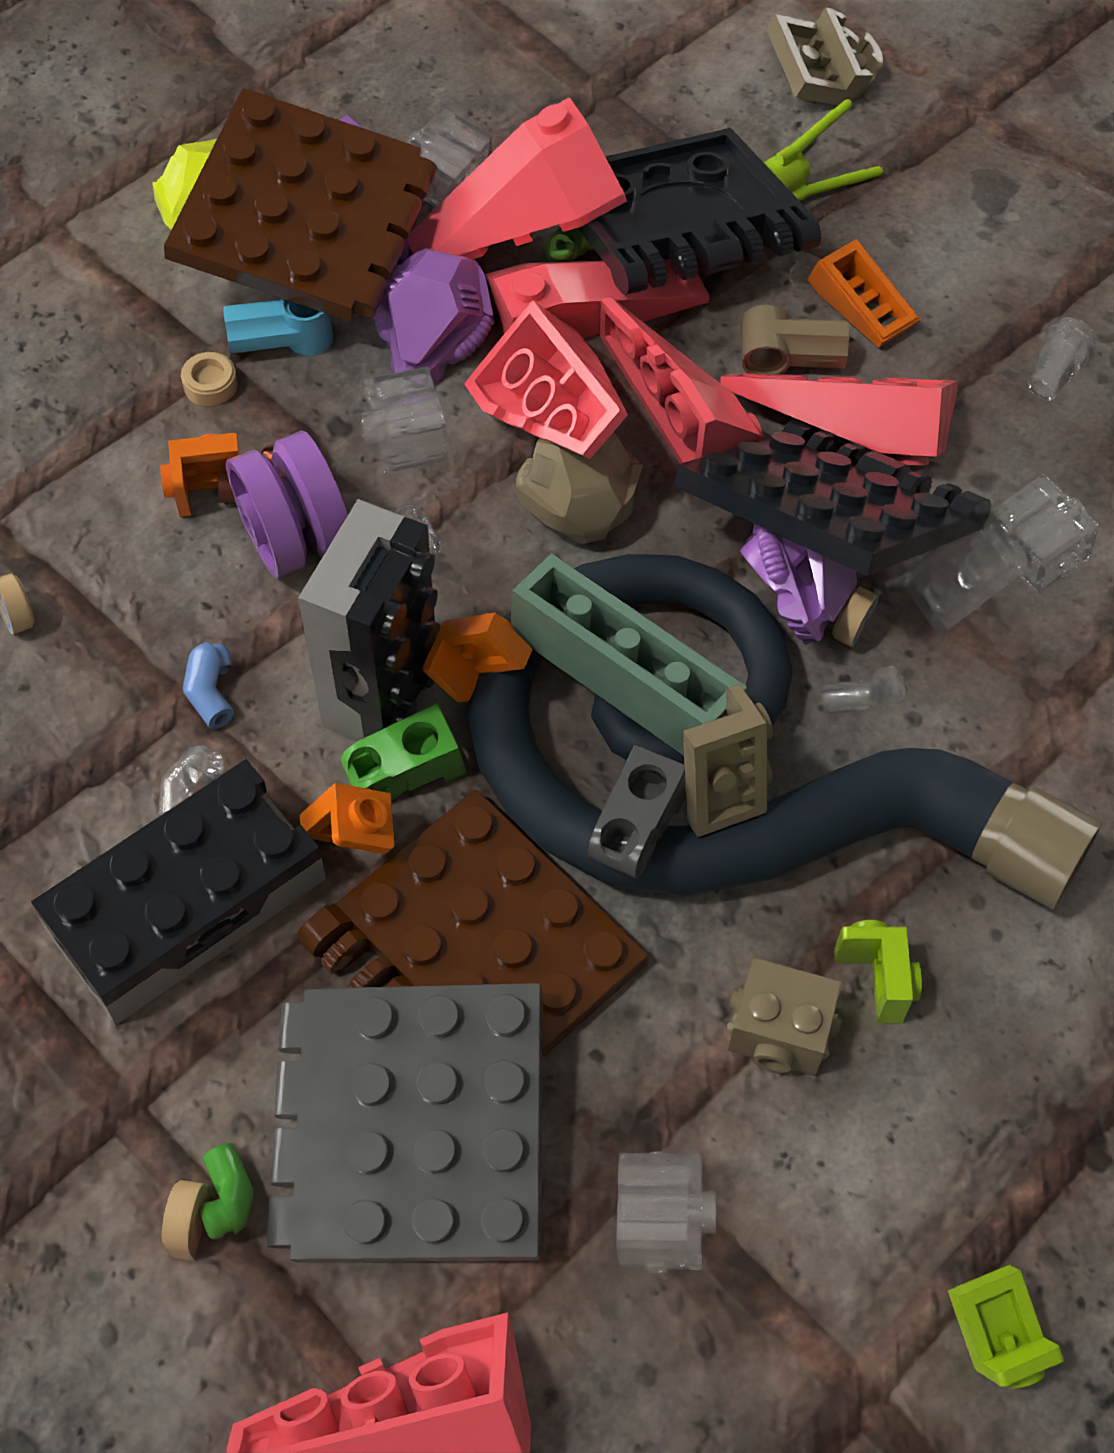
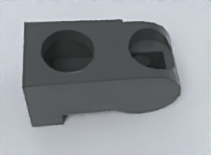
M634 744L594 828L588 848L589 859L631 877H640L653 854L658 838H662L673 814H678L686 798L684 764ZM646 770L656 771L660 773L663 777L648 772Z

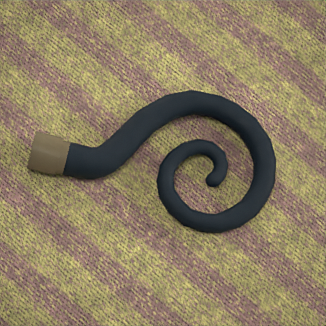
M626 554L582 564L574 568L628 606L639 604H678L699 611L725 627L742 653L748 672L746 694L753 704L759 702L764 706L772 726L787 705L793 670L783 630L755 593L721 570L679 555ZM511 610L503 617L507 619L510 623ZM532 650L524 669L496 673H479L475 690L468 701L466 710L478 767L508 816L545 852L616 888L688 896L771 880L858 841L892 829L908 826L927 833L987 866L985 873L1054 910L1078 872L1103 822L1035 786L1027 790L973 760L940 749H893L877 752L838 768L767 802V813L697 837L689 824L684 826L668 825L662 838H658L645 870L640 877L634 878L589 859L588 848L602 810L585 803L560 780L536 746L528 705L531 680L544 657L535 650ZM595 694L591 718L612 753L627 760L635 744L684 764V756Z

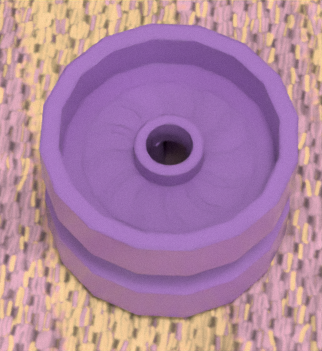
M302 430L274 442L272 453L273 465L267 457L256 450H251L226 460L228 480L242 522L264 565L276 579L304 568L307 557L306 544L312 552L322 558L348 516L341 494L326 460L314 440L307 432Z

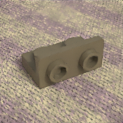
M740 684L726 688L727 716L683 731L687 821L697 837L767 813V785L773 781L771 766L767 758V740L773 737L772 724L764 706L759 702L753 704Z

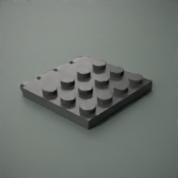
M540 983L305 989L304 1002L281 1004L278 1051L288 1054H301V1061H281L277 1064L274 1116L279 1119L298 1120L297 1127L274 1129L270 1184L279 1187H294L293 1196L270 1197L267 1247L290 1249V1260L296 1263L541 1260L543 989Z

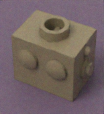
M752 957L745 986H739V990H733L729 1008L733 1009L732 1014L734 1015L732 1021L727 1025V1030L731 1033L727 1051L751 1057L757 1066L768 1071L787 1073L793 1069L816 1076L821 1061L829 1056V1042H831L832 1037L837 1038L842 1019H838V1013L834 1011L842 982Z

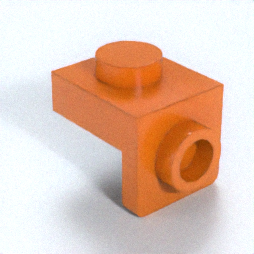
M236 433L205 434L194 438L168 440L170 463L160 465L161 482L164 497H175L180 517L191 516L190 491L218 488V474H227L226 460L241 455Z
M496 612L445 620L426 658L423 671L456 702H467L471 699L475 690L479 673H496L524 669L533 649L514 631L513 625Z
M335 782L300 814V825L314 840L331 842L337 846L386 854L394 847L391 793Z

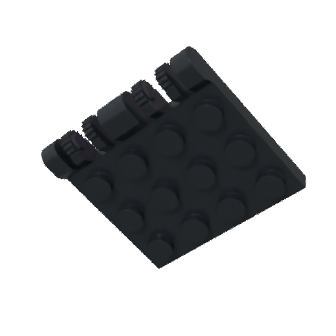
M732 128L605 156L626 196L627 202L578 227L610 268L614 284L623 295L644 291L648 288V283L652 288L664 286L667 283L668 271L662 256L669 255L673 271L682 280L696 278L698 269L703 275L740 267L743 258L748 264L762 261L761 259H763V254L765 253L759 232H764L767 246L777 256L791 254L793 250L799 252L815 248L821 242V229L817 219Z
M798 419L788 422L781 432H775L769 438L755 442H741L738 444V447L721 452H707L704 454V457L678 464L674 482L675 487L866 576L979 531L986 523L991 511V501L970 491L962 493L961 487L951 483L939 485L932 494H929L933 482L931 481L932 477L930 474L921 470L911 472L909 465L876 451L867 453V449L857 443L842 445L836 453L840 442L837 435L824 430L821 432L820 428Z

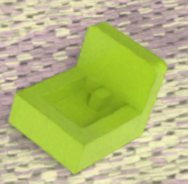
M864 920L841 928L834 948L835 962L872 964L877 1023H903L912 1002L920 1000L922 990L920 964L918 962H910L907 927H888L882 921Z
M1007 1265L948 1290L974 1369L997 1385L1007 1388H1023L1033 1385L1044 1378L1045 1369L1064 1361L1060 1346L1043 1336L1021 1270Z

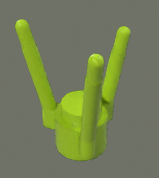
M844 100L794 143L764 162L799 201L811 195L882 175V167L876 166L808 185L805 184L806 178L810 176V166L806 157L801 152L851 109V100Z

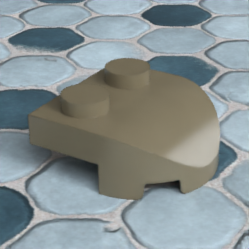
M826 7L816 23L775 14L766 29L795 97L806 102L816 101L832 105H839L846 99L851 100L853 103L866 92L883 65V56L873 37L868 32H865L859 38L844 26L847 19L846 15Z

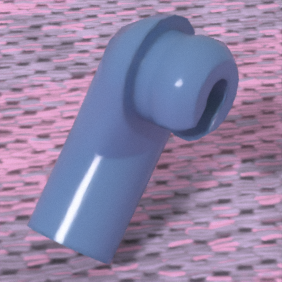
M204 642L196 646L189 654L182 688L184 695L210 729H218L225 726L234 716V710L216 687L218 676L227 673V666L231 665L232 658L229 650L224 645Z

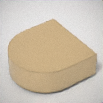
M179 1180L178 1183L174 1184L169 1194L163 1218L162 1243L172 1258L195 1261L203 1229V1222L198 1211L202 1204L210 1201L211 1193L205 1183Z

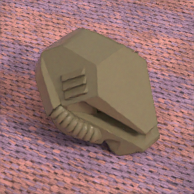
M614 432L591 459L539 438L533 458H528L517 473L515 483L516 494L519 504L546 526L564 533L580 544L603 541L608 538L613 528L621 525L632 514L644 481V464H640L637 458L624 448Z

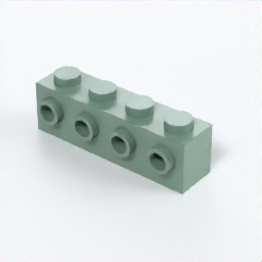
M552 553L512 590L511 624L514 627V631L533 650L683 756V731L727 716L726 688L740 684L744 691H747V686Z

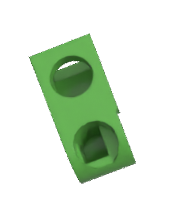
M438 703L359 740L345 750L341 756V765L351 786L391 793V801L408 789L411 791L440 777H443L444 782L447 783L467 774L459 747Z

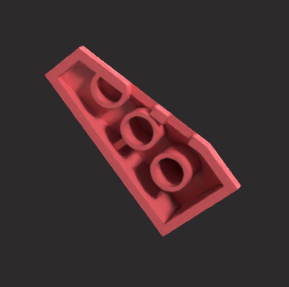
M569 97L558 104L544 108L538 115L522 123L410 232L408 245L413 254L428 248L469 259H476L482 257L490 245L513 239L515 245L519 246L532 242V233L559 224L563 232L581 227L627 202V199L589 124Z
M663 259L668 271L667 283L664 286L652 288L648 283L646 290L629 295H623L615 286L611 270L604 261L523 263L485 274L493 318L501 336L506 333L532 300L575 329L583 339L599 335L601 300L612 297L639 320L645 322L709 303L710 295L699 275L688 280L679 278V275L672 269L670 259Z
M612 297L601 300L599 336L679 464L704 457V454L707 452H721L738 447V444L741 442H755L763 439L759 421L754 414L746 413L732 392Z
M534 300L528 304L464 383L483 412L587 459H591L628 416L599 358L575 329Z
M731 373L721 376L720 384L730 392L876 452L896 454V460L907 465H929L930 456L937 457L945 452L958 387V381L885 377V380H873L872 384L862 383V379L853 376L819 377L818 381L808 380V376L757 373Z
M507 1312L441 1329L419 1339L423 1352L399 1363L384 1368L381 1359L378 1358L358 1367L361 1376L342 1389L327 1395L322 1389L312 1388L233 1424L225 1453H530L531 1421L513 1326Z

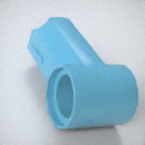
M282 298L279 300L224 306L223 308L230 354L289 346L297 354L314 356L329 349L333 343L334 331L330 314Z

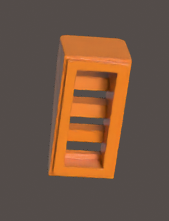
M857 239L819 260L807 278L808 283L827 303L878 348L914 327L921 320ZM846 274L851 279L846 281L842 275ZM861 287L865 293L858 296L854 290ZM875 300L880 306L870 311L866 304ZM888 313L891 314L896 320L883 327L878 319Z

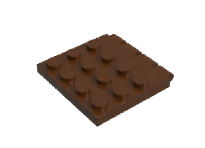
M242 88L164 244L165 259L347 321H351L354 313L368 318L373 317L388 285L386 280H389L393 274L405 246L404 240L408 238L422 206L421 200H424L437 172V166L433 161L421 157L422 148Z

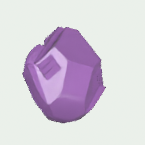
M425 248L403 261L393 271L391 278L386 280L388 285L373 318L380 339L385 340L388 348L391 349L392 358L390 366L392 372L395 373V377L421 384L424 381L439 382L443 378L447 363L454 365L464 360L466 356H471V353L476 352V348H480L481 343H484L485 338L488 337V333L494 324L487 281L476 260Z
M754 524L753 534L747 539V543L740 550L747 562L778 597L777 607L783 620H787L788 627L795 632L797 638L801 639L805 645L816 641L819 642L823 638L824 628L829 621L833 622L857 585L855 570Z

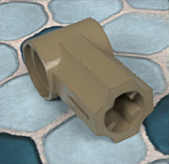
M758 305L750 308L741 318L742 367L747 373L782 374L789 366L846 368L850 337L849 322H846V320L790 319L783 309L773 305Z

